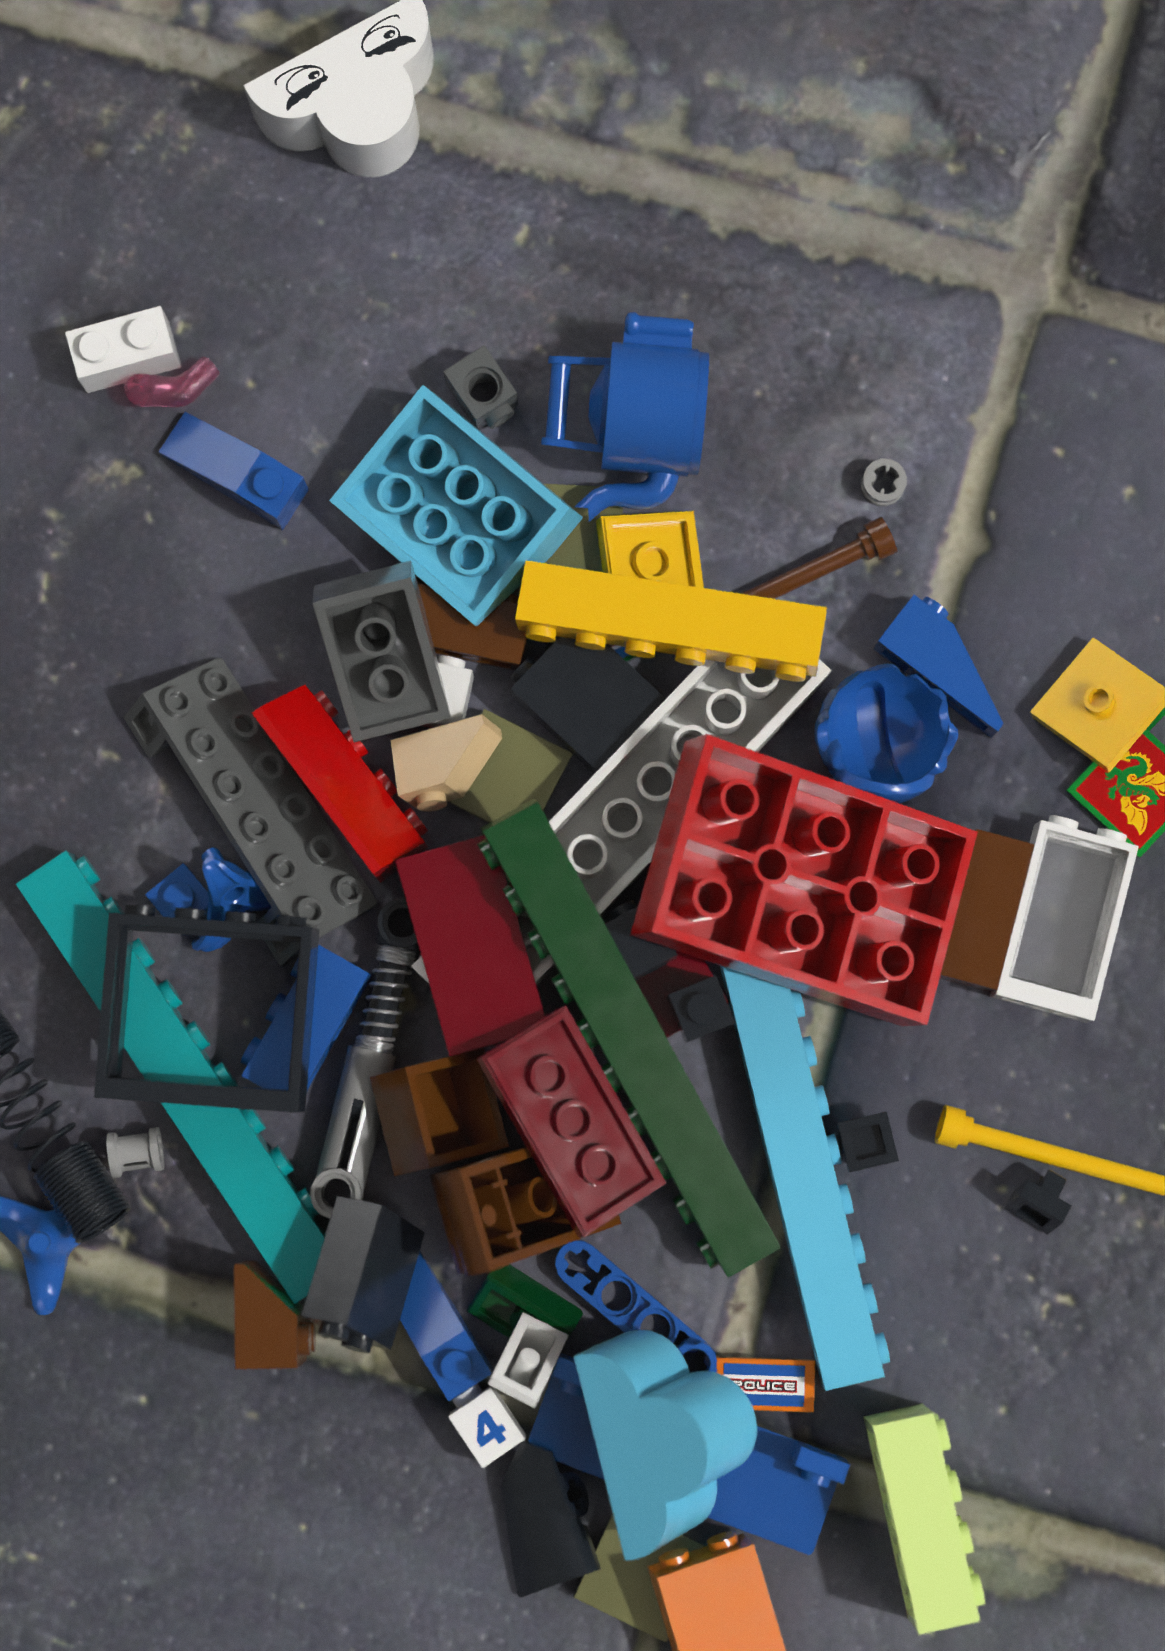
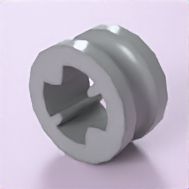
M881 458L873 461L866 468L861 480V490L864 497L876 506L885 507L895 504L901 498L907 485V475L904 468L892 459ZM884 471V477L889 472L895 477V481L891 486L892 493L884 494V488H882L880 493L874 490L872 486L876 481V472Z

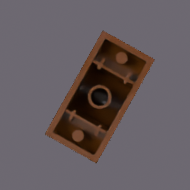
M526 1146L429 1175L457 1274L465 1273L466 1276L490 1272L584 1238L578 1237ZM615 1216L585 1237L622 1224L620 1216Z

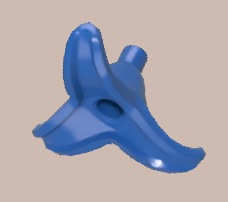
M209 848L202 854V871L209 892L207 920L225 921L226 911L248 913L270 910L272 908L251 873L230 861H226L218 848ZM201 936L199 939L192 941V949L210 952L223 947L232 938Z
M0 1196V1231L22 1254L34 1312L38 1315H48L54 1311L59 1299L69 1254L81 1243H76L75 1239L72 1238V1234L69 1233L70 1230L66 1229L67 1226L64 1225L58 1213L55 1212L56 1209L45 1211L23 1202Z

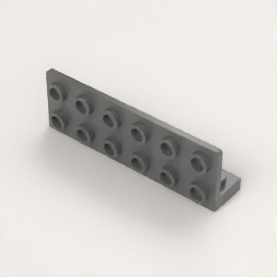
M216 658L142 693L123 718L149 759L164 752L169 746L175 753L272 907L256 923L276 925V915L307 917L306 927L320 929L319 938L370 911L377 905L375 897L289 762L253 716L254 707L222 658ZM264 940L280 967L299 956L300 943Z

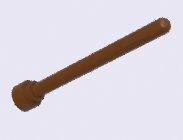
M879 517L864 524L863 531L856 533L857 539L741 594L776 599L863 557H866L867 560L876 557L880 561L897 553V546L886 522L882 517Z

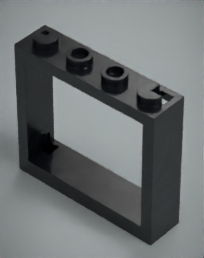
M125 904V914L109 913L94 1098L292 1113L305 1112L320 929L306 927L307 917L276 915V925L256 923V914L226 911L225 921L205 920L206 910L175 908V917L155 916V906ZM133 931L300 943L288 1090L122 1078Z

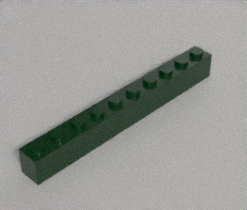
M532 799L481 827L480 830L485 840L477 844L492 871L501 866L510 884L502 888L507 900L516 915L524 911L528 915L535 928L526 933L541 960L550 956L559 974L551 979L565 1005L575 1001L583 1018L575 1023L590 1049L599 1045L608 1062L600 1067L615 1093L622 1089L624 1090L632 1107L625 1111L640 1137L646 1133L648 1134L656 1149L650 1155L665 1180L672 1178L680 1195L672 1200L686 1225H689L695 1221L704 1236L696 1244L710 1269L720 1265L725 1275L729 1278L779 1250L781 1246L538 801Z

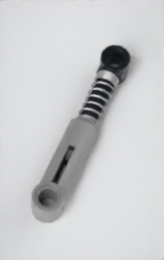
M396 898L389 901L382 907L378 915L379 934L376 943L380 945H378L379 949H377L378 953H376L377 957L375 958L379 961L378 968L372 970L376 975L375 981L369 983L370 987L373 988L372 993L365 997L369 1001L368 1008L362 1010L366 1015L365 1021L359 1023L363 1030L362 1034L356 1037V1044L354 1046L348 1045L316 1178L311 1186L310 1198L313 1207L320 1215L331 1219L334 1207L326 1201L324 1193L326 1185L331 1180L341 1179L345 1181L351 1190L350 1199L364 1200V1189L381 1124L370 1077L394 1070L397 1056H393L391 1053L394 1045L390 1044V1042L396 1040L392 1033L394 1028L399 1027L395 1021L397 1015L402 1014V1011L399 1010L400 1002L406 1000L402 993L404 988L409 987L405 983L406 976L412 974L408 968H412L411 966L415 963L414 960L416 958L414 956L420 954L415 932L411 936L402 938L393 935L390 928L393 916L401 911H409L406 898ZM356 1119L359 1122L347 1169L341 1168L352 1120Z

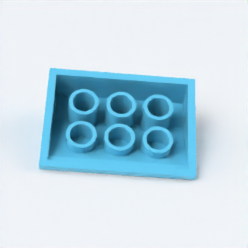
M424 385L420 387L329 500L401 563L411 561L415 575L475 626H478L521 585L526 560L545 563L583 519L571 506L441 397Z

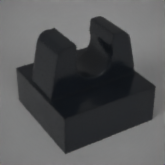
M887 1111L836 1123L849 1173L899 1161Z
M1048 1169L1045 1176H1040L1036 1184L1026 1180L1012 1193L1004 1209L1048 1235L1064 1222L1072 1207L1059 1198L1067 1179Z

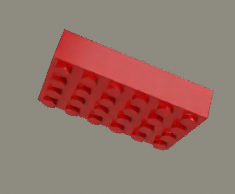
M705 734L687 740L684 743L630 935L901 1027L927 1025L978 832Z

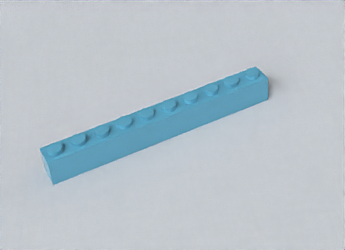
M719 965L730 1011L735 1021L734 1028L821 1387L828 1391L885 1377L882 1364L890 1363L889 1351L883 1332L874 1333L870 1314L878 1312L877 1302L871 1282L862 1284L858 1264L866 1263L865 1253L859 1233L850 1235L846 1219L847 1214L854 1213L853 1204L847 1184L838 1185L833 1166L842 1163L835 1134L826 1136L821 1117L830 1113L823 1085L814 1087L810 1067L817 1065L811 1036L802 1038L798 1018L805 1016L801 993Z

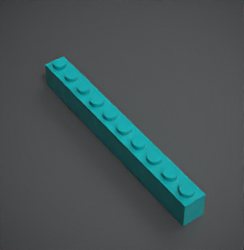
M66 850L16 883V886L101 1012L109 913L124 914V912L112 896L104 900L94 885L101 878L86 856L83 855L77 859L74 854ZM140 938L134 940L132 943L124 1048L143 1077L149 1080L238 1086L235 1078L223 1062L216 1066L204 1050L211 1045L207 1036L195 1020L189 1024L186 1023L177 1007L183 1004L179 994L167 979L161 983L158 981L149 967L156 962L154 957ZM161 1103L293 1303L296 1304L306 1298L326 1231L316 1218L319 1212L313 1207L310 1191L306 1187L298 1191L288 1176L289 1173L294 1171V1168L285 1153L278 1145L270 1149L260 1132L266 1129V1126L257 1111L252 1109Z

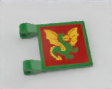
M1165 707L1109 773L1092 762L1066 790L1103 826L1109 830L1127 835L1126 843L1139 846L1136 855L1138 858L1165 832V745L1149 732L1165 716Z

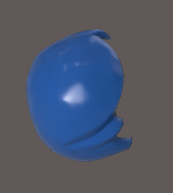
M880 664L865 671H857L846 677L836 688L831 689L820 707L814 732L816 746L821 759L836 781L897 803L909 801L924 793L933 785L935 775L946 770L947 756L953 750L959 737L958 729L951 723L947 697L941 689L930 688L917 674L905 676L894 664Z

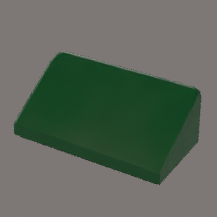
M510 1264L490 1271L466 1310L508 1338L511 1337L524 1312L567 1334L566 1341L583 1315V1311Z

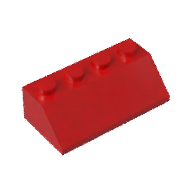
M306 684L252 712L253 716L380 883L398 870L395 862L396 859L421 853L428 848L421 836L428 832V829L411 807L402 813L391 798L397 793V788L381 768L375 773L371 772L362 760V757L369 753L361 741L353 742L350 730L344 734L340 731L332 720L339 712L322 690L313 695Z

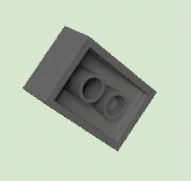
M411 561L314 585L312 604L353 742L451 718L424 604Z

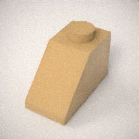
M480 714L390 740L398 796L420 811L440 810L446 807L448 801L464 797L502 740L501 729L484 715Z

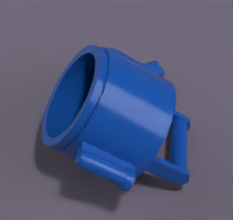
M629 312L625 316L623 342H612L610 358L548 356V364H551L546 435L541 438V445L602 453L601 470L648 474L647 479L643 482L605 484L591 490L574 506L576 508L588 509L589 522L601 511L612 506L630 509H653L665 503L674 493L679 476L688 477V475H698L707 405L709 352H699V349H692L694 322L689 319L638 315L636 312ZM571 365L604 366L590 390L588 419L597 444L565 440Z

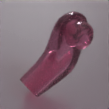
M203 356L186 371L174 377L143 373L134 374L125 384V394L132 404L140 407H184L194 402L218 377L220 372L208 358Z

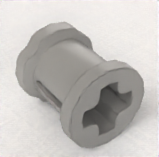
M159 1127L150 1128L148 1133L118 1137L116 1132L107 1134V1156L113 1178L121 1177L125 1171L153 1168L155 1171L164 1170L163 1143Z

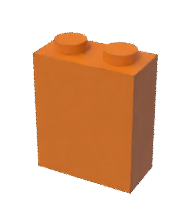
M734 1531L719 1533L710 1537L705 1547L688 1552L687 1548L674 1549L658 1557L659 1563L647 1566L672 1651H786L755 1546L743 1533L739 1535Z

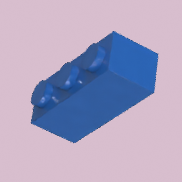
M318 945L307 1091L373 977L370 973ZM298 959L290 974L296 978L287 996L282 993L277 995L265 1019L272 1022L262 1040L256 1036L252 1039L240 1063L247 1066L241 1076L262 1088L288 1090Z

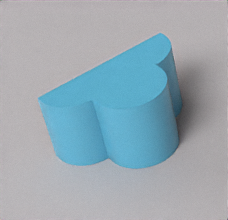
M634 1330L620 1334L574 1355L625 1561L645 1557L702 1523L714 1507L717 1496V1479L739 1467L747 1460L754 1448L757 1436V1422L751 1402L734 1381L722 1374L711 1371L690 1373L683 1355L671 1341L653 1331Z

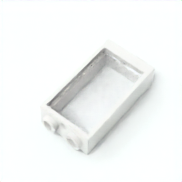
M1050 815L1048 822L1040 820L1033 827L1029 842L1034 844L998 989L991 992L990 997L1088 1023L1094 1021L1139 846L1126 843L1127 835L1098 828L1097 834L1077 830L1079 822Z

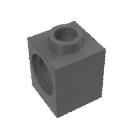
M485 345L443 371L447 387L472 424L479 430L487 425L490 429L497 428L515 414L513 408L518 406L517 392ZM480 383H489L497 389L495 397L487 402H479L473 399L470 393Z

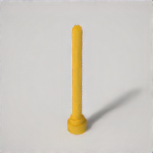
M944 1105L935 1133L936 1144L956 1149L958 1145L966 1147L970 1142L1150 1193L1165 1195L1164 1175L974 1123V1117L967 1116L964 1109Z

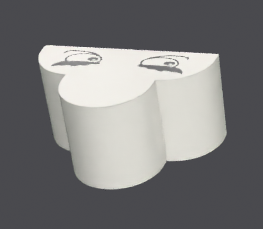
M400 0L243 85L253 117L262 133L276 145L293 151H308L325 145L332 159L340 167L358 176H383L403 166L412 156L419 139V121L414 96L427 83L433 68V48L425 4L423 0Z

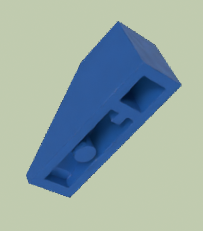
M184 412L159 450V454L281 530H284L309 491L303 476L257 448L187 412Z
M913 595L878 640L874 650L896 665L905 674H917L930 688L941 689L947 697V703L950 708L992 738L1004 723L954 624L946 619L949 615L948 611L930 597H925L921 600L916 595Z
M420 1251L400 1321L449 1402L491 1375L494 1368Z

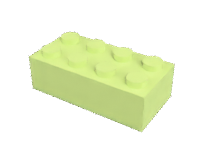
M923 1404L863 1416L909 1621L919 1635L979 1622L977 1606L985 1605V1597L978 1573L974 1574L972 1566H968L965 1554L974 1553L973 1543L967 1522H962L961 1516L956 1515L954 1503L962 1501V1495L956 1471L951 1470L949 1464L945 1465L942 1451L950 1450V1441L944 1419H939L938 1414H934Z

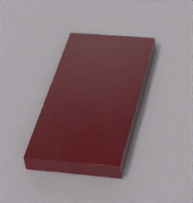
M484 835L395 860L449 1057L502 1043L545 1016L517 915L502 888L508 886L506 876L501 866L493 871L491 870L477 845L485 840Z
M566 1006L557 1008L476 1058L578 1237H585L666 1184L665 1179Z

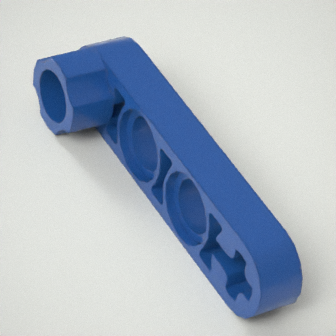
M575 1240L560 1248L555 1262L557 1274L568 1286L625 1333L640 1330L644 1318L651 1314H660L669 1321L670 1332L667 1336L669 1341L674 1343L679 1330L688 1335V1338L682 1340L681 1344L677 1347L683 1355L687 1351L695 1353L698 1349L704 1351L706 1354L702 1360L707 1366L705 1371L717 1373L716 1353L708 1342L592 1244L583 1240ZM583 1249L590 1254L587 1264L596 1273L599 1272L602 1264L611 1270L610 1273L598 1281L593 1294H590L583 1288L591 1282L586 1275L578 1271L574 1276H571L565 1271L568 1268L569 1262L564 1257L569 1251L575 1254H579ZM621 1281L630 1288L631 1300L624 1309L611 1310L603 1303L602 1291L609 1282Z

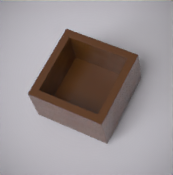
M484 1048L370 1077L394 1176L433 1168L509 1147L495 1091L476 1059L485 1053Z

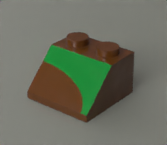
M245 1260L234 1264L235 1370L298 1368L307 1361V1356H310L311 1352H315L316 1325L312 1321H307V1318L302 1316L304 1307L299 1302L294 1304L283 1286L256 1260Z

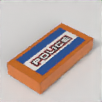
M716 1356L717 1373L728 1377L744 1391L751 1402L753 1410L814 1412L815 1360Z

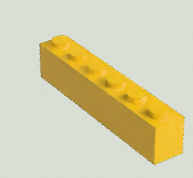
M526 560L515 620L518 629L526 631L525 636L536 641L555 642L556 636L576 639L575 645L591 650H604L605 644L623 646L625 647V653L636 657L653 658L655 657V652L675 655V661L682 664L703 666L705 665V660L724 662L725 669L733 672L752 674L755 673V668L775 670L777 678L802 682L805 681L806 676L816 677L827 607Z

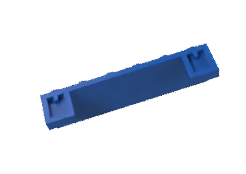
M560 1353L528 1441L552 1451L556 1462L605 1479L575 1358ZM757 1426L756 1442L747 1460L739 1467L717 1479L716 1501L707 1518L811 1555L814 1552L837 1483L844 1484L850 1463L846 1458Z

